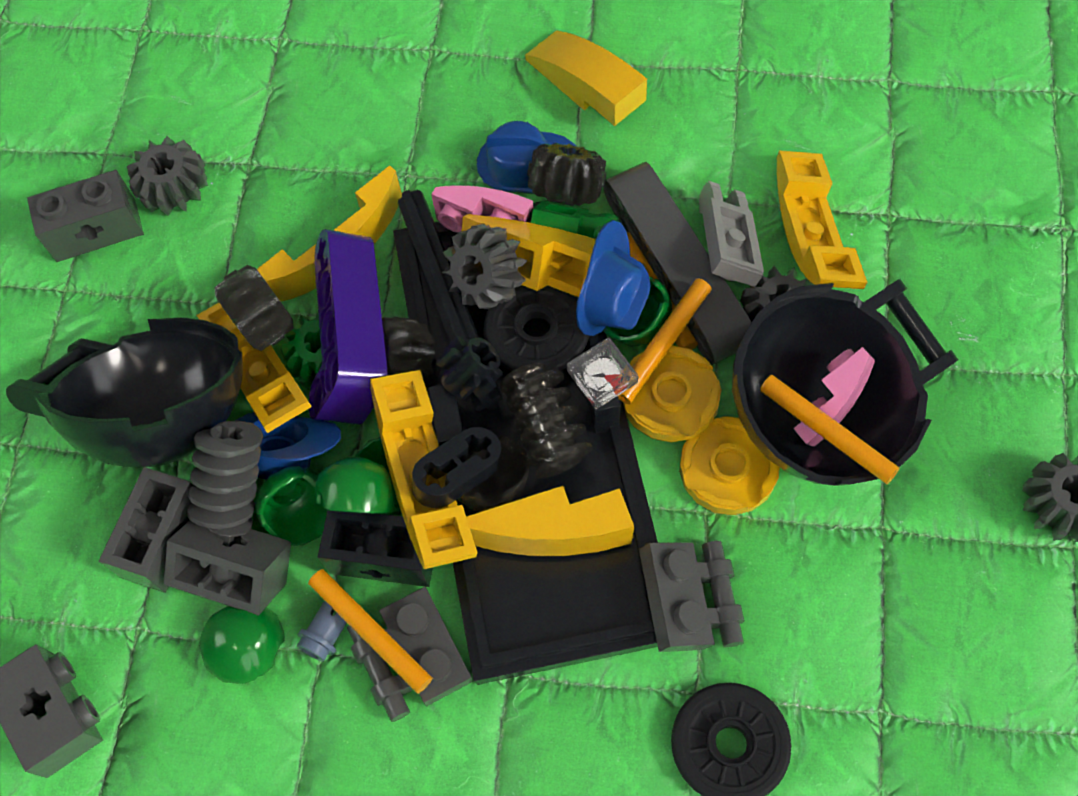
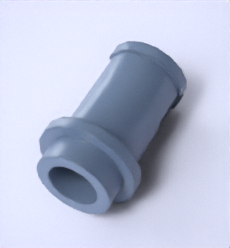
M325 600L307 630L301 629L298 636L301 639L297 644L298 649L321 662H324L327 655L335 654L336 648L333 645L347 624L338 613L332 616L335 610Z

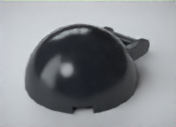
M898 279L865 302H862L856 294L832 289L834 283L799 286L777 296L758 312L740 341L733 363L732 392L739 419L750 440L763 455L790 475L814 484L833 486L850 485L878 479L826 439H823L815 447L807 445L793 429L801 421L760 391L764 381L770 375H774L811 403L820 397H824L829 401L834 395L822 382V379L830 373L826 367L834 358L847 349H852L855 353L863 347L873 357L875 362L863 391L839 424L898 467L903 465L917 451L932 421L930 419L925 420L928 394L923 385L959 359L952 350L946 352L904 295L903 292L907 287L901 279ZM886 304L929 363L921 370H919L916 359L903 336L877 311Z
M190 318L148 319L150 331L122 336L114 345L83 338L78 339L68 346V353L30 379H18L6 388V395L16 409L45 417L48 423L71 446L106 464L124 467L161 466L178 461L198 449L194 444V437L197 432L213 428L220 422L228 419L237 402L242 383V352L239 351L238 339L235 334L221 325Z

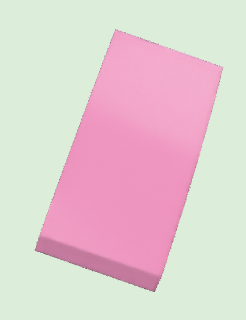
M456 185L435 187L431 193L437 220L445 228L453 232H461L463 216L467 214L531 223L534 209L533 201L513 193L486 187Z
M862 347L855 353L852 349H847L834 358L826 367L830 373L822 379V382L834 397L829 401L824 397H820L812 402V404L840 423L863 391L875 362L873 357ZM803 422L793 428L807 445L815 447L824 439Z

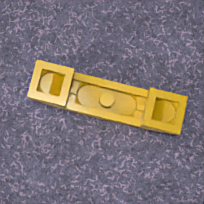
M779 150L776 159L780 211L789 247L801 272L814 285L834 283V288L864 289L867 280L856 248L843 247L827 201V195L833 183L823 155L819 153Z
M388 166L355 192L360 210L335 228L334 231L371 237L374 244L377 242L392 221L399 206L398 200L402 197L397 173L391 166ZM316 244L296 260H293L282 249L246 277L256 299L262 305L293 299L316 289Z
M238 292L196 315L199 320L223 326L237 337L239 351L242 352L243 378L240 388L267 433L311 408L309 401L261 331Z
M416 370L370 379L376 419L393 487L410 539L423 569L477 557L478 552L463 505H457L455 500L442 508H430L419 503L412 493V471L415 464L422 457L439 447L432 425L434 412L421 371ZM427 475L426 485L429 486L436 483L443 488L445 487L446 475L439 479Z

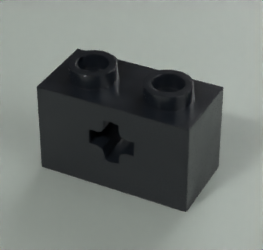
M327 511L317 558L329 574L424 587L430 586L433 567L423 569L402 516Z

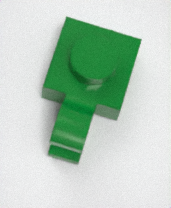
M543 200L533 209L531 223L596 239L598 226L604 225L611 220L618 221V218L610 213L592 214L588 213L589 209Z

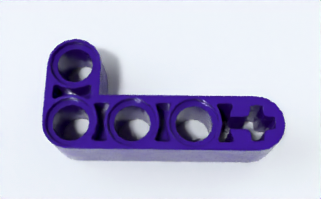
M323 229L319 234L315 248V276L322 366L311 384L308 400L311 408L308 409L309 416L313 420L361 425L374 408L370 379L387 376L374 243L371 237Z

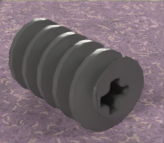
M224 421L213 428L203 429L196 433L194 444L198 450L194 451L192 456V462L196 468L190 474V480L194 486L189 491L188 497L191 504L187 509V516L190 521L196 525L206 527L211 533L219 536H244L251 530L253 524L252 515L255 508L253 499L257 491L258 463L261 456L260 445L263 439V433L259 427L245 421Z

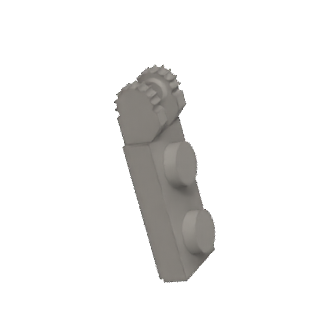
M708 181L703 186L699 195V210L703 214L711 272L725 280L737 281L755 287L763 276L764 268L753 213L749 210L746 195L744 192L734 189L726 198V202H723L720 184Z

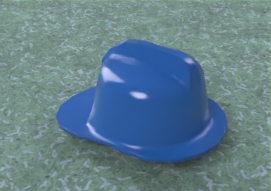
M523 121L507 122L498 127L491 135L487 136L486 143L480 149L477 157V171L483 182L493 189L506 192H524L541 195L559 194L570 189L580 179L583 170L582 154L573 142L558 134L541 132L535 126Z
M611 220L604 224L597 235L587 276L582 285L576 308L577 325L585 335L594 336L602 332L605 327L625 330L634 328L649 296L651 287L649 274L641 262L630 256L627 231L621 222Z
M255 412L248 413L235 420L253 423L261 429L263 439L260 445L261 456L258 463V478L265 480L269 475L285 467L300 466L302 468H309L312 457L332 449L341 439V430L334 423L313 420L311 418L296 416L269 433L266 432Z

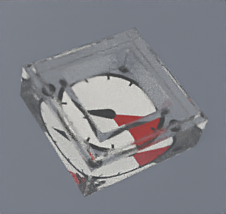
M610 337L567 363L568 373L595 409H598L638 383L639 375Z

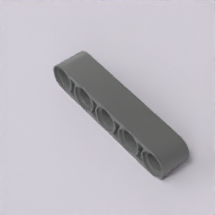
M643 162L603 180V190L612 211L626 231L632 235L657 278L667 289L675 307L696 278L703 279L711 286V292L687 324L698 342L697 348L702 356L711 365H714L736 354L739 343L752 322L726 281L720 276L712 274L708 253L650 164Z

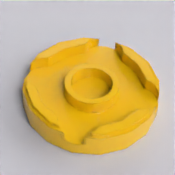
M672 345L632 403L626 404L623 402L625 414L637 430L652 439L672 443L692 439L708 428L717 415L722 390L720 382L713 372L712 365L705 357L689 348ZM637 357V358L635 359V361L632 363V365L629 367V369L627 370V372H626V374H625V377H626V375L628 374V372L631 370V368L633 367V365L636 363V361L638 360L639 357Z
M724 416L713 419V422L705 431L692 439L686 440L682 447L679 472L685 490L697 504L714 513L738 515L753 511L768 500L779 479L780 467L768 460L755 446L739 418Z

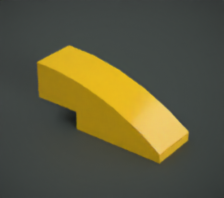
M556 30L525 54V59L580 108L586 110L591 106L613 126H616L646 101L647 78L610 51L582 37Z
M473 214L463 216L461 231L471 229V226L485 224L491 228H506L507 240L514 239L520 241L515 251L517 258L521 257L528 260L522 267L518 268V271L526 280L521 285L536 291L548 285L579 297L587 276L596 239L529 222Z
M560 486L466 516L475 546L497 552L527 556H570L600 552L632 544L634 524L620 488L569 504L564 487Z

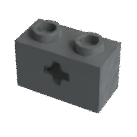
M117 170L27 197L35 236L56 262L144 235L135 198Z
M143 467L99 562L122 579L166 593L169 587L164 585L167 540L190 521L187 516V509L191 504L188 496L191 487L194 485L190 481Z
M188 521L167 540L164 585L260 615L286 585L291 541L253 529L244 536H219L211 533L206 527Z
M36 644L0 667V724L25 772L48 778L102 742L103 739L95 724L100 722V716L91 701L85 695L79 697L71 682L76 678V673L68 659L61 652L53 654Z

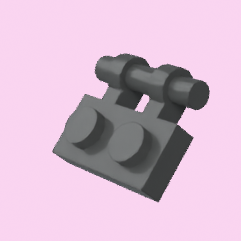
M711 541L702 545L705 562H697L693 543H648L639 549L659 652L704 650L715 644L712 629L718 628L720 629L723 647H735L744 643L740 624L744 622L742 607L739 604H735L730 579L734 577L732 562L730 559H725L721 541ZM702 583H710L715 608H707Z
M426 586L379 610L388 628L385 631L433 677L430 684L419 693L426 707L473 682ZM348 625L347 630L354 642L351 651L357 663H364L374 685L371 688V693L376 704L384 706L391 722L404 718L410 713V710L403 695L411 692L413 689L399 675L393 676L388 664Z

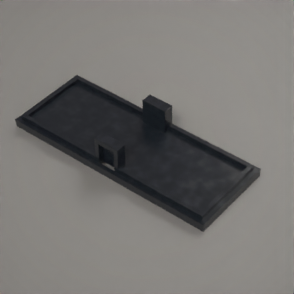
M572 195L547 200L575 206ZM540 202L533 203V208H535ZM435 222L446 251L449 247L454 246L452 237L458 232H453L445 228L440 222ZM408 229L393 230L417 367L421 371L434 412L432 425L438 445H442L460 432L471 427L489 429L497 435L501 442L500 461L495 473L456 500L457 505H463L466 516L560 486L564 487L569 504L620 488L634 524L632 544L600 552L570 556H527L497 552L476 546L477 557L454 562L453 568L474 682L480 685L658 647L639 553L640 548L648 543H658L624 404L619 400L617 391L608 396H597L590 393L582 383L583 369L590 361L597 358L613 360L607 335L604 331L594 336L589 335L587 345L578 359L567 368L554 374L526 376L512 372L500 364L498 368L503 371V375L496 383L503 400L497 402L498 407L489 411L485 408L478 412L474 408L470 395L466 399L456 397L449 393L441 383L440 371L442 368L436 364V361L444 354V349L450 344ZM477 304L473 306L467 305L479 338L485 339L483 329L488 309H479ZM534 318L524 325L523 330L529 336L540 337L545 335L551 326L544 319ZM606 352L610 353L609 357L605 356ZM579 370L581 373L576 375L575 372ZM599 397L601 400H599L600 402H596L595 399ZM468 448L466 460L475 455L480 456L484 460L487 451L483 449L480 452H476L472 448Z

